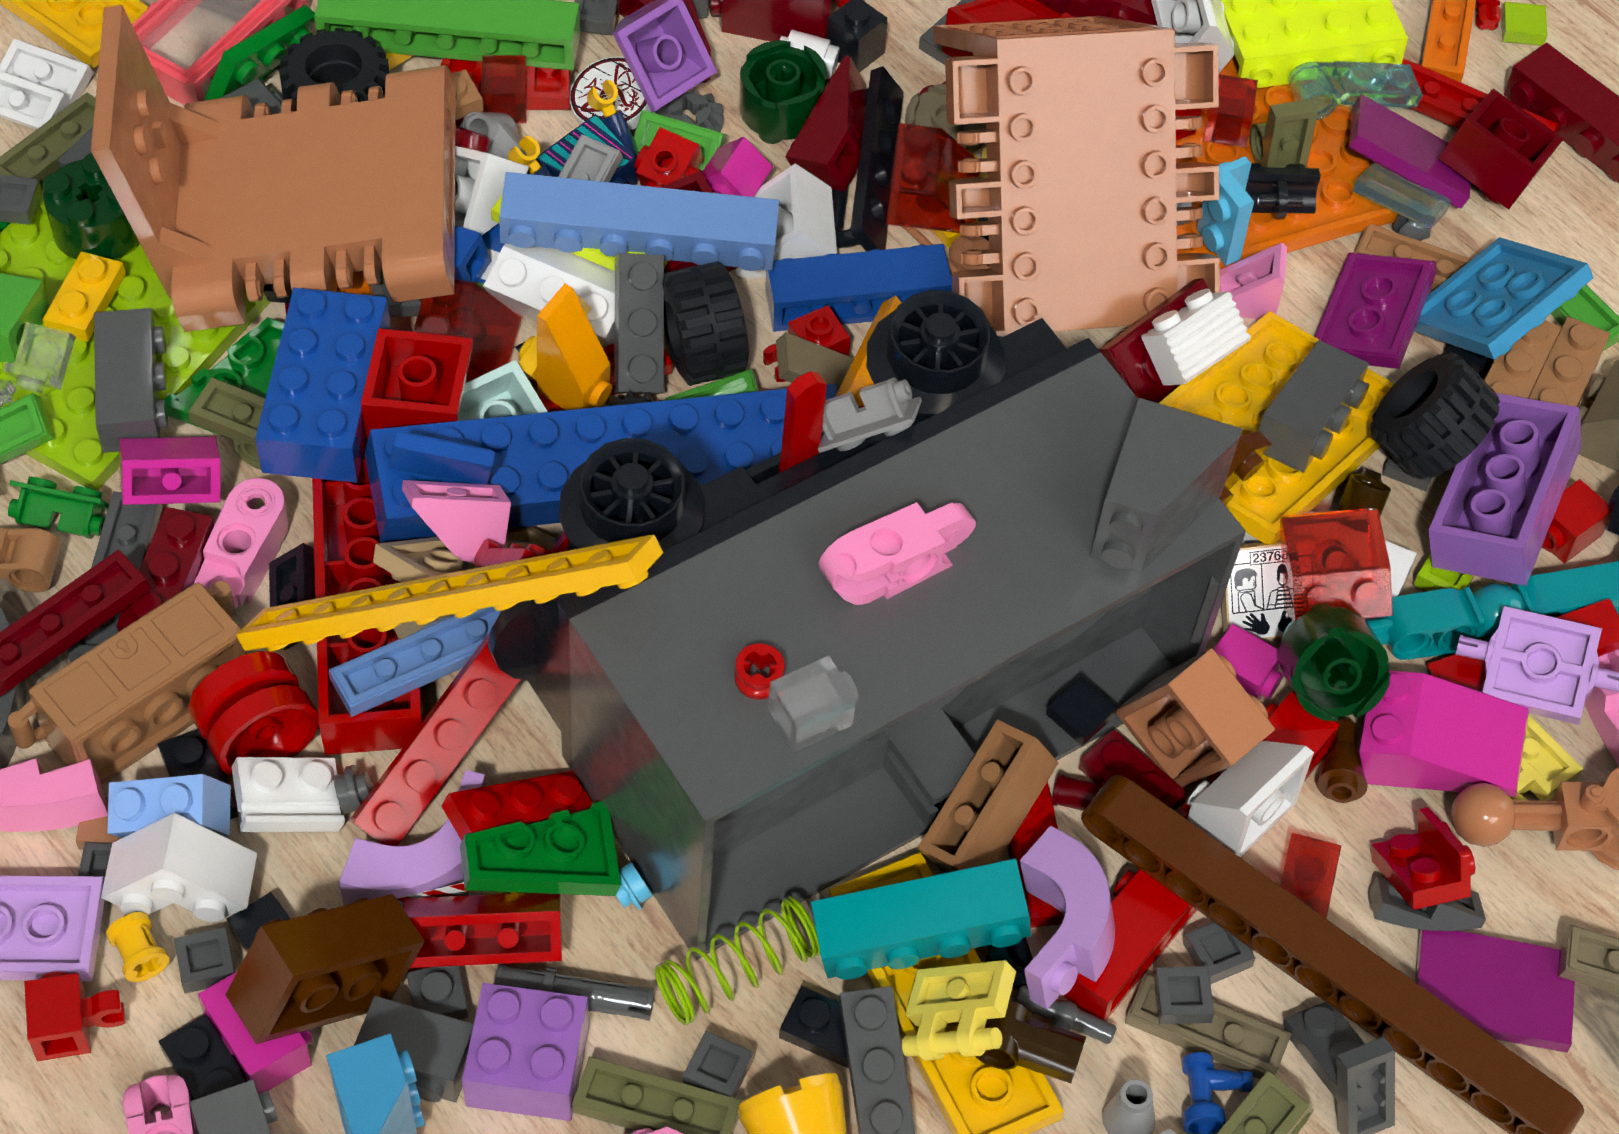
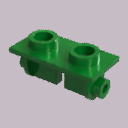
M29 477L27 483L10 480L9 485L20 492L19 499H12L8 507V516L15 518L17 524L51 530L54 515L58 513L61 514L57 527L59 532L82 536L88 539H92L94 535H101L105 517H100L101 512H107L109 504L101 499V492L81 486H74L72 493L56 490V483L38 477Z

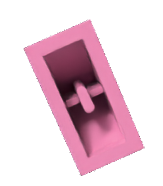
M1279 243L1220 269V292L1228 291L1233 295L1232 300L1236 303V309L1240 311V317L1259 320L1269 311L1277 313L1285 282L1287 247L1283 243Z

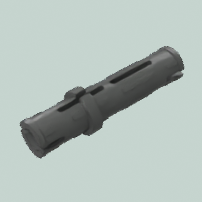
M499 964L495 979L496 985L588 997L589 1011L629 1016L650 1021L655 987L634 986L557 973L558 969L546 967V971L505 964Z

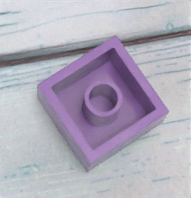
M482 983L462 1077L466 1107L571 1121L573 1114L572 1102L578 1088L589 1029L588 997Z

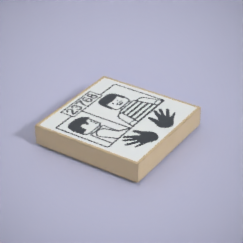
M1314 537L1279 540L1272 545L1262 542L1241 544L1222 600L1223 634L1227 632L1233 623L1261 640L1282 638L1285 628L1294 617L1309 612L1313 606L1320 604L1317 539Z

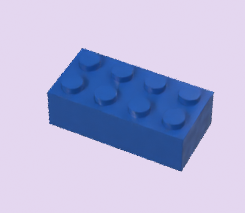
M293 288L255 438L262 473L357 483L367 442L362 418L361 400L378 328L391 329L387 297Z

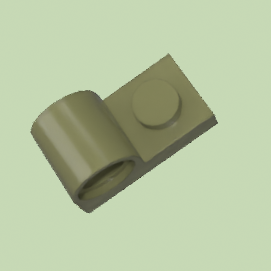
M1313 99L1270 105L1267 122L1255 123L1251 126L1250 146L1256 163H1260L1262 167L1285 168L1288 164H1304L1307 168L1318 115V109Z
M211 378L188 411L190 423L232 439L238 456L248 465L261 470L255 438L265 398Z
M1267 1071L1217 1134H1298L1311 1117L1314 1109L1312 1105L1274 1074Z

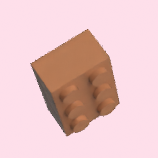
M1213 648L1154 678L1120 706L1116 713L1156 766L1181 787L1233 766L1275 730L1267 719L1268 713L1264 705L1245 691L1236 679V671L1232 664L1225 657L1217 655Z

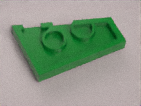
M303 5L224 51L204 101L219 99L256 79L264 80L280 66L282 56L288 55L287 48L292 43L299 44L300 38L306 34L313 36L311 30L315 23V12L307 5Z
M267 317L227 349L228 355L210 370L203 368L191 377L192 384L177 396L171 393L163 399L166 401L168 416L200 427L190 423L188 411L211 378L266 398L284 323Z

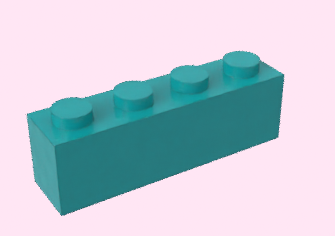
M1016 859L811 901L821 959L827 979L833 977L842 980L856 979L865 975L868 970L889 966L892 969H904L917 964L919 959L938 955L943 958H956L967 954L972 948L991 944L999 948L1009 947L1019 943L1024 937L1032 936L1028 908Z

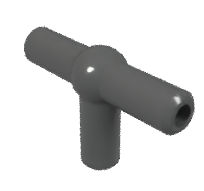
M1026 985L1020 986L1014 1000L1028 1010L1051 1019L1050 1025L1068 1031L1074 1029L1105 1044L1111 1043L1117 1029L1116 1025L1080 1010L1070 1000L1056 999L1047 1010L1030 1000L1028 986Z

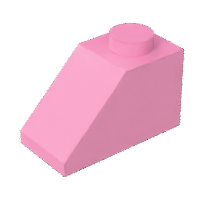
M403 480L402 491L412 508L454 556L474 563L475 555L486 539L505 548L511 502L500 485Z

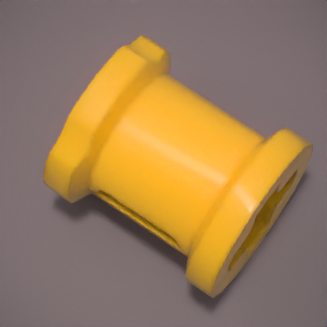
M133 912L115 920L106 930L110 945L117 947L124 962L122 972L125 978L134 983L143 982L155 977L169 964L167 951L164 948L158 947L151 933V920L148 914L144 912Z

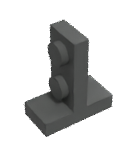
M1326 1002L1284 1018V1030L1292 1033L1290 1041L1337 1100V1130L1340 1134H1374L1395 1126V1050L1385 1037L1365 1044L1342 1014Z

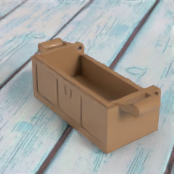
M218 581L207 589L199 582L191 585L30 688L28 692L31 700L19 711L12 712L8 717V725L16 745L19 748L25 749L31 747L34 742L45 738L50 748L65 766L90 759L103 784L158 748V743L172 739L193 725L194 722L190 717L188 709L192 692L207 675L219 666L247 654V651H244L236 636V633L241 629L231 619L235 613V605L230 585L225 581ZM36 714L40 726L32 730L29 717Z

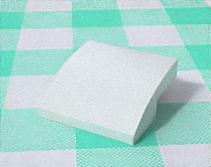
M13 39L0 63V117L37 130L80 98L94 72L88 64Z

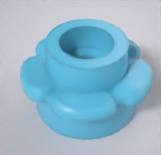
M630 862L619 869L621 886L616 897L624 908L633 903L638 910H641L642 906L640 904L653 897L633 863Z

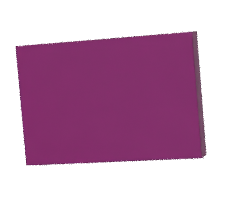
M1360 94L1352 109L1350 148L1456 208L1462 209L1470 198V181L1438 159L1448 145V142L1367 96Z
M1349 253L1315 337L1368 362L1369 366L1400 369L1437 273L1435 261Z
M1420 929L1415 982L1496 1040L1566 1053L1572 1045L1575 981L1558 977L1560 949L1463 931H1429Z

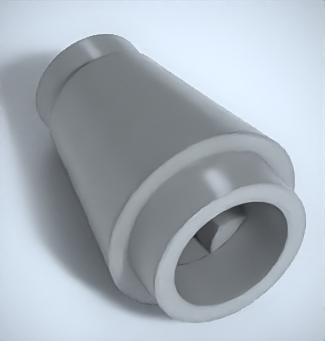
M1139 1079L1127 1081L1107 1103L1102 1119L1108 1134H1152L1156 1122L1153 1093L1146 1082Z

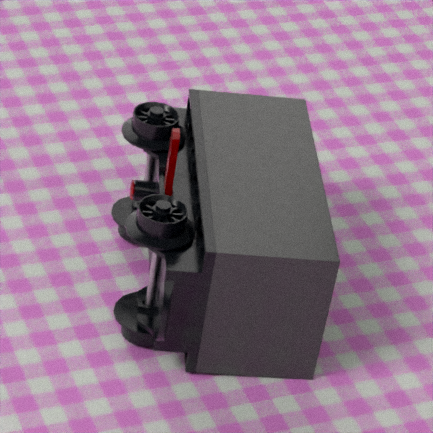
M929 290L910 296L898 305L897 309L879 321L867 342L866 368L873 383L877 384L891 378H896L898 381L905 379L910 385L912 399L921 397L922 402L915 421L909 428L893 436H885L884 433L868 437L860 445L850 450L839 451L837 448H833L819 453L818 446L824 435L822 424L827 383L819 373L809 371L797 377L787 388L781 453L746 470L741 466L707 484L697 483L695 476L664 446L647 439L623 438L605 443L590 454L587 461L573 470L560 496L559 520L569 542L566 551L654 534L663 554L647 570V578L630 588L620 589L618 585L606 586L586 596H577L573 592L559 595L546 603L537 604L534 600H528L502 610L491 628L488 648L493 661L501 671L514 679L527 680L561 731L562 757L570 769L574 771L593 803L602 801L610 812L614 836L688 949L695 947L709 954L713 935L719 934L732 941L735 939L734 932L738 922L743 921L756 928L759 926L758 919L761 910L766 908L781 914L782 899L792 896L801 903L926 834L997 719L1036 737L1056 760H1059L1083 746L1046 715L1048 706L1081 676L1113 705L1119 708L1157 676L1205 652L1246 531L1218 498L1142 572L1128 568H1114L1102 560L1090 557L1104 501L1138 398L1089 338L1066 348L1043 318L1004 337L997 336L983 310L969 298L951 291ZM916 502L925 514L952 502L953 504L961 503L975 519L976 526L969 537L957 545V548L945 553L953 566L889 599L882 596L868 604L862 605L847 602L833 589L819 569L818 562L821 555L838 538ZM764 643L773 646L784 658V680L781 689L774 696L755 700L746 697L738 690L734 677L735 661L739 652L745 647ZM755 665L750 666L749 675L753 676L759 673L764 678H768L770 668L766 667L760 670ZM1116 714L1107 725L1084 745L1124 723ZM769 913L763 915V923L774 918V916ZM746 926L740 927L739 937L749 932L750 929ZM722 939L715 940V950L727 943ZM692 952L696 960L702 958L697 952Z

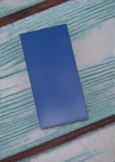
M396 431L388 468L460 483L487 485L495 452L481 447Z

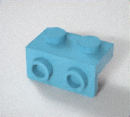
M1246 156L1218 165L1219 200L1202 202L1203 217L1199 219L1197 230L1203 235L1206 247L1211 252H1215L1225 266L1241 259L1254 205L1253 199L1245 191L1251 168V162Z

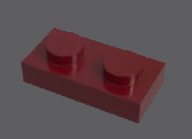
M1112 730L1080 758L1078 769L1096 784L1102 785L1103 781H1107L1112 775H1120L1135 782L1174 811L1185 802L1187 791L1115 730Z

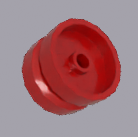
M259 651L249 653L222 664L201 681L192 692L188 704L190 717L201 736L207 739L210 752L223 772L232 777V765L237 757L293 758L313 739L319 726L317 709L308 694L299 687L298 678L288 661L276 652Z

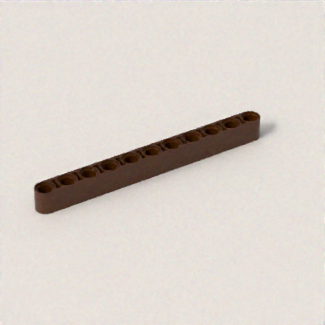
M1112 775L1082 812L1081 820L1083 825L1096 838L1376 1039L1385 1037L1397 1054L1507 1133L1571 1134L1584 1114V1108L1572 1093L1135 782L1124 776Z

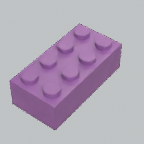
M1496 393L1499 396L1500 402L1498 406L1500 408L1497 417L1494 419L1495 423L1476 449L1455 466L1428 530L1432 567L1526 586L1582 446L1580 408Z

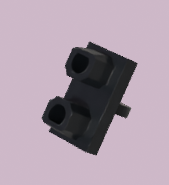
M1251 163L1245 191L1254 201L1252 212L1273 213L1274 219L1282 220L1285 219L1287 213L1315 214L1317 188L1321 176L1319 168H1306L1304 164H1288L1285 168L1262 167L1260 163Z

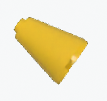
M825 1073L798 1079L800 1083L798 1086L783 1090L782 1086L779 1085L754 1095L738 1105L739 1120L748 1134H847L843 1090L838 1075L836 1073Z

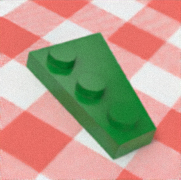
M602 801L592 803L588 810L572 814L569 813L568 809L551 813L548 820L526 825L519 821L466 834L460 845L465 890L616 896L621 886L610 812Z

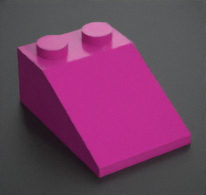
M1389 671L1390 683L1387 692L1381 701L1366 713L1359 753L1367 784L1461 792L1469 785L1487 783L1500 787L1510 796H1517L1529 716L1528 708L1425 673Z

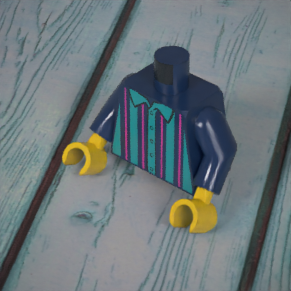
M605 80L602 83L607 100L600 98L594 86L588 92V104L593 109L602 111L604 117L600 118L594 114L541 154L538 142L531 136H524L519 141V146L526 155L517 146H514L508 153V160L528 166V174L558 177L582 134L620 150L623 158L610 180L611 183L636 185L637 170L635 169V161L638 153L633 135L622 111H616L613 105L618 96V89L615 83L611 80Z

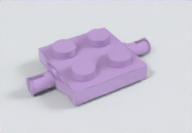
M1504 606L1499 627L1490 638V642L1460 635L1456 655L1485 661L1486 679L1482 693L1526 707L1531 714L1579 725L1585 700L1593 691V687L1619 692V672L1598 667L1597 648L1602 628Z

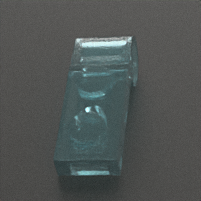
M1334 61L1333 63L1307 62L1297 66L1288 77V83L1295 101L1313 99L1318 109L1317 120L1330 115L1337 105H1353L1360 94L1367 96L1382 106L1417 107L1423 97L1410 64Z

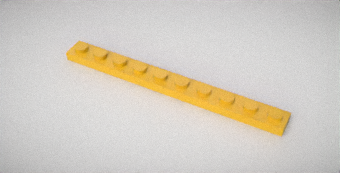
M653 534L264 608L236 633V636L244 651L267 648L268 651L272 652L294 642L303 641L304 645H311L327 636L340 635L341 638L345 639L366 629L377 628L379 632H384L405 622L415 621L417 625H423L444 615L454 614L456 618H463L479 609L494 607L496 611H502L519 602L534 600L535 603L542 604L567 593L575 592L577 596H586L606 586L618 585L620 589H626L639 584L647 578V570L663 554V551Z

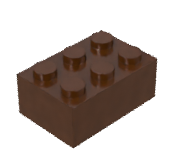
M393 894L373 899L364 897L349 905L328 910L326 908H319L307 915L284 921L282 919H274L261 926L256 932L255 939L243 962L238 966L237 973L225 995L256 1044L367 1014L374 996L392 1000L425 941Z

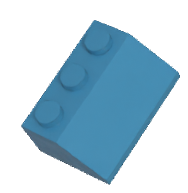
M391 1033L326 1055L341 1121L346 1134H417L416 1129L425 1126L419 1106L421 1100L415 1084L417 1078L407 1049L397 1052Z

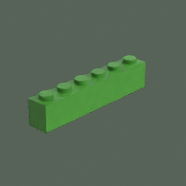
M318 0L314 15L316 31L326 29V32L334 31L335 28H344L345 32L350 33L352 30L362 32L363 38L370 36L376 40L377 47L382 46L386 53L574 70L581 33L579 3L554 0Z

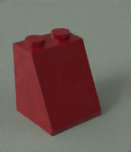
M708 0L711 16L718 15L721 31L724 33L765 41L780 40L781 35L788 37L793 29L826 39L827 17L830 16L831 0Z

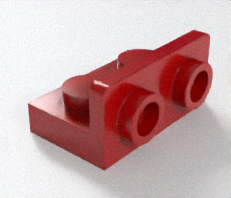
M1429 807L1417 810V834H1399L1393 836L1390 840L1371 844L1372 862L1413 910L1471 897V876L1475 874L1476 870L1472 851L1454 836L1448 824L1442 822Z

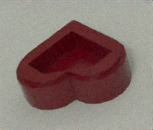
M455 125V146L488 153L491 143L490 137Z

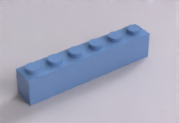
M506 172L499 216L500 243L512 244L519 248H529L532 246L554 248L567 253L582 251L583 248L600 249L604 255L609 257H615L618 253L639 252L664 255V262L673 260L703 265L718 261L723 266L740 267L747 271H757L760 269L772 271L779 200Z

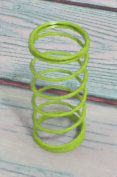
M788 896L782 899L781 902L783 918L775 911L766 908L761 910L758 919L759 931L751 924L743 921L738 922L734 932L735 944L725 936L713 935L710 943L711 958L701 949L690 947L686 955L687 972L678 963L671 960H666L660 963V965H656L655 976L658 986L668 1007L678 1021L686 1026L689 1023H693L695 1012L682 981L670 965H673L680 971L692 986L696 999L704 1013H710L709 1005L693 977L690 954L694 951L711 965L725 995L729 1000L734 1001V993L717 963L714 944L717 939H722L738 955L751 985L755 988L759 987L758 979L742 953L739 941V928L742 926H746L760 939L773 969L778 975H783L782 965L765 937L763 915L767 913L774 916L785 927L792 947L802 962H807V956L812 959L819 956L820 948L816 927L804 906L794 897ZM791 908L795 911V913L801 920L810 939L812 948L806 942L799 928L797 927L791 912ZM667 978H668L669 982L671 983V985L673 986V988H674V990H675V992H676V994H677V996H678V998H679V1000H680V1003H681V1005H682V1007H683V1010H682L681 1006L679 1005V1003L677 1002V1000H676V998H675V996H674V994H673V992H672V990H671V988H670V986H669V983H668V981H667Z

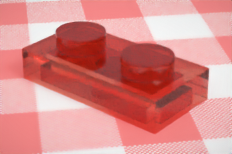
M1292 833L1287 847L1279 886L1327 919L1342 845Z

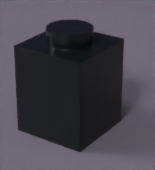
M850 0L827 17L826 39L831 40V45L840 47L837 62L841 63L844 56H850L860 73L885 53L887 17L865 1Z

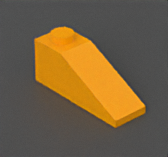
M564 283L537 315V393L565 410L603 406L612 391V385L610 384V362L573 288Z

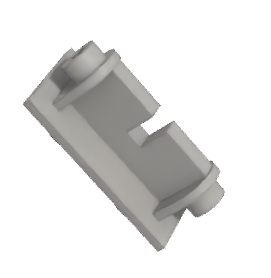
M891 378L860 389L859 394L865 407H858L852 392L825 400L822 424L824 435L818 446L819 453L833 448H837L839 451L850 450L860 445L868 437L884 433L885 436H893L909 428L915 421L922 402L921 397L912 399V391L907 380L898 381L896 378Z

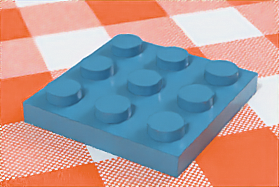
M1499 237L1427 296L1414 332L1495 360L1498 356L1507 353L1513 344L1531 329L1541 325L1546 317L1565 301L1575 297L1578 291L1594 277L1588 263Z

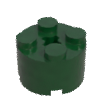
M775 40L766 42L753 48L747 54L746 62L741 66L740 115L745 124L759 134V138L765 143L776 144L782 140L795 139L826 88L827 71L825 63L816 51L805 45L804 50L790 47L791 41Z
M92 153L86 155L84 159L71 162L61 167L55 173L45 177L43 181L44 205L54 241L65 255L77 259L82 251L113 260L126 254L136 245L138 238Z
M1329 604L1313 606L1308 613L1301 616L1289 627L1277 651V659L1282 673L1297 700L1307 712L1322 720L1338 721L1337 717L1353 714L1354 718L1364 715L1381 701L1389 687V658L1385 648L1367 621L1359 614L1346 608L1333 607Z

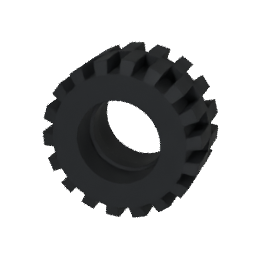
M335 28L334 31L326 32V29L316 31V35L310 36L306 34L302 36L299 44L292 43L287 48L288 55H283L280 61L281 69H279L283 100L293 98L296 100V104L297 91L300 86L327 82L335 83L341 98L342 91L354 90L358 102L368 101L369 87L381 86L385 95L386 75L390 73L386 52L382 46L377 47L376 40L370 36L363 38L362 32L352 30L350 33L345 32L344 28Z
M716 261L665 273L662 282L664 290V330L674 364L684 381L691 386L746 371L749 345L745 318L733 279L723 264Z
M1456 353L1438 354L1413 367L1389 389L1372 416L1373 420L1370 424L1371 437L1412 478H1432L1456 466L1484 440L1499 413V396L1461 356H1458Z

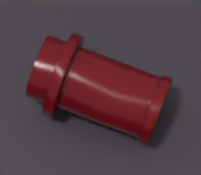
M1059 774L1054 788L1052 804L1054 806L1060 805L1084 811L1106 781L1104 780L1101 785Z

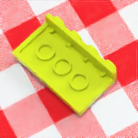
M1221 0L1224 4V15L1229 34L1234 42L1235 57L1239 64L1237 82L1243 90L1391 71L1399 68L1402 64L1408 36L1391 0Z

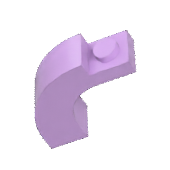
M465 770L458 791L485 787V774ZM447 819L441 829L430 838L408 846H388L355 838L339 880L343 905H349L364 897L373 899L393 894L396 898L464 882L460 853L462 841L450 820Z
M1052 826L1043 833L1020 860L1026 892L1052 905L1064 915L1060 928L1024 969L1030 1000L1047 1010L1059 995H1065L1071 990L1076 982L1078 973L1094 982L1098 980L1109 962L1115 941V922L1109 885L1101 865L1095 856L1078 840Z

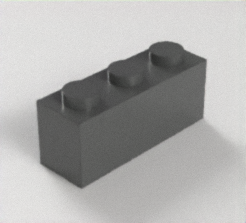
M151 308L94 313L95 418L103 453L118 452L119 438H160V428H168L166 401L159 400V391L167 390L164 362L158 363V354L166 353L163 326H155Z
M1318 340L1263 414L1258 430L1272 443L1263 454L1302 473L1305 472L1315 457L1322 460L1333 440L1334 434L1332 432L1337 434L1342 432L1352 411L1350 407L1358 409L1366 396L1369 383L1363 380L1369 363Z

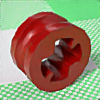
M764 643L745 647L739 652L735 661L734 677L738 690L746 697L755 700L774 696L783 684L784 658L777 649ZM755 665L760 670L769 667V677L764 678L759 673L750 676V666Z

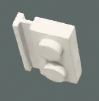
M237 757L232 765L237 809L241 813V832H339L345 823L344 815H341L340 804L334 786V776L337 775L335 758Z

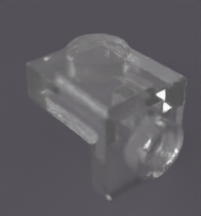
M26 322L15 362H5L2 371L16 379V387L28 391L43 393L44 386L61 390L76 336L69 332Z

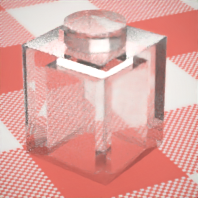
M828 655L771 681L768 710L793 751L797 752L852 726L855 705L859 700V695L851 676L846 671L839 672Z

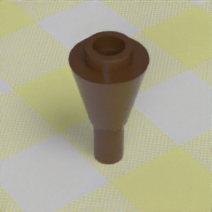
M1342 719L1337 722L1340 726L1335 738V744L1320 774L1317 787L1326 798L1338 803H1347L1361 798L1366 793L1368 785L1357 747L1355 746L1356 724L1352 720Z

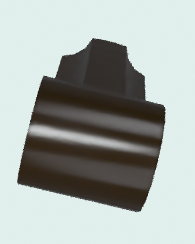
M1365 468L1361 473L1350 474L1335 513L1334 521L1358 533L1374 534L1391 492V488L1382 482L1381 473Z
M1010 1000L1004 1018L987 1019L985 1028L997 1027L1002 1034V1045L999 1049L986 1050L982 1056H975L979 1061L991 1067L1004 1070L1014 1069L1018 1065L1070 1084L1072 1083L1086 1036L1033 1019L1032 1013L1027 1008Z

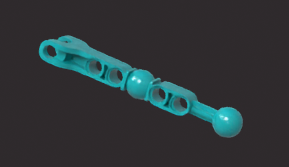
M1619 560L1611 563L1530 576L1526 586L1512 583L1510 587L1491 583L1477 588L1474 593H1472L1470 587H1465L1462 590L1446 588L1401 595L1384 602L1378 608L1376 618L1366 621L1381 644L1389 645L1395 658L1411 660L1455 653L1460 635L1489 642L1499 627L1504 606L1556 618L1610 598L1619 615ZM1304 614L1298 615L1291 620L1284 630L1282 639L1289 627Z

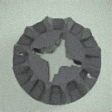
M697 88L691 93H683L655 111V114L717 132L721 131L724 123L722 104L715 102L712 93L700 95ZM683 110H690L692 114H696V123H693L692 119L683 114Z

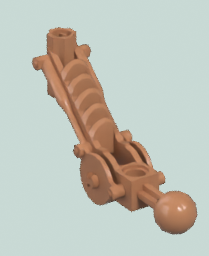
M1619 767L1611 772L1606 782H1561L1552 801L1512 800L1510 795L1496 785L1487 783L1469 785L1453 801L1451 821L1456 833L1469 844L1482 847L1500 843L1510 835L1512 830L1553 831L1556 850L1591 851L1600 862L1612 869L1619 870Z

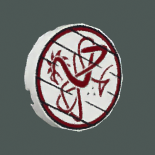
M624 57L601 59L590 64L577 75L570 89V104L580 125L594 114L600 118L604 117L602 111L595 110L588 104L587 96L589 90L594 86L600 98L607 100V95L602 87V83L605 80H611L617 86L618 96L613 105L616 111H622L630 131L637 128L642 110L651 112Z

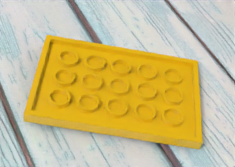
M1269 311L1247 329V333L1251 335L1250 341L1188 383L1177 387L1159 404L1242 428L1240 436L1258 431L1263 414L1319 339ZM1367 368L1363 381L1369 383V388L1363 402L1358 409L1350 407L1352 411L1340 434L1332 432L1334 434L1333 440L1323 459L1320 460L1315 457L1304 473L1264 454L1261 456L1265 461L1263 466L1248 480L1243 482L1240 479L1230 489L1234 496L1226 505L1228 510L1245 529L1246 533L1264 544L1272 545L1278 542L1381 447L1371 437L1370 424L1376 408L1385 394L1394 385L1393 382Z

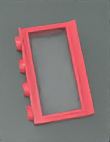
M158 0L152 3L132 26L166 95L185 106L186 103L204 101L201 85L210 77L212 81L224 51L259 32L264 26L267 27L285 17L284 8L286 6L295 11L303 5L308 6L307 0Z

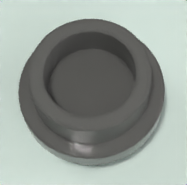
M355 765L345 767L344 773L334 776L335 791L341 809L345 814L355 812L373 788L368 773H360Z

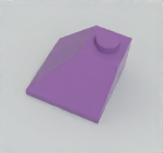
M683 0L651 1L620 20L613 31V36L651 112L660 109L717 72Z

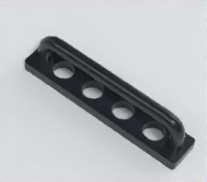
M884 66L871 70L869 88L866 89V111L850 229L843 230L849 184L844 192L832 189L836 244L838 248H848L860 244L865 251L873 249L885 250L903 91Z

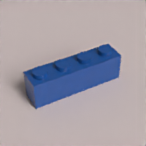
M944 244L916 245L885 250L873 249L866 252L827 254L796 259L785 258L773 261L772 271L766 270L765 291L773 332L788 330L789 321L825 306L831 308L842 325L873 322L882 302L895 295L901 302H904L914 294L929 290L952 292V278Z

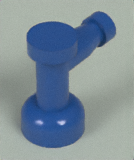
M1204 1052L1190 1053L1181 1060L1182 1071L1189 1077L1191 1105L1184 1110L1182 1115L1183 1129L1188 1134H1217L1226 1123L1223 1108L1213 1102L1211 1090L1227 1091L1238 1089L1239 1092H1251L1254 1082L1252 1071L1240 1070L1238 1073L1226 1069H1214L1213 1057L1210 1054Z

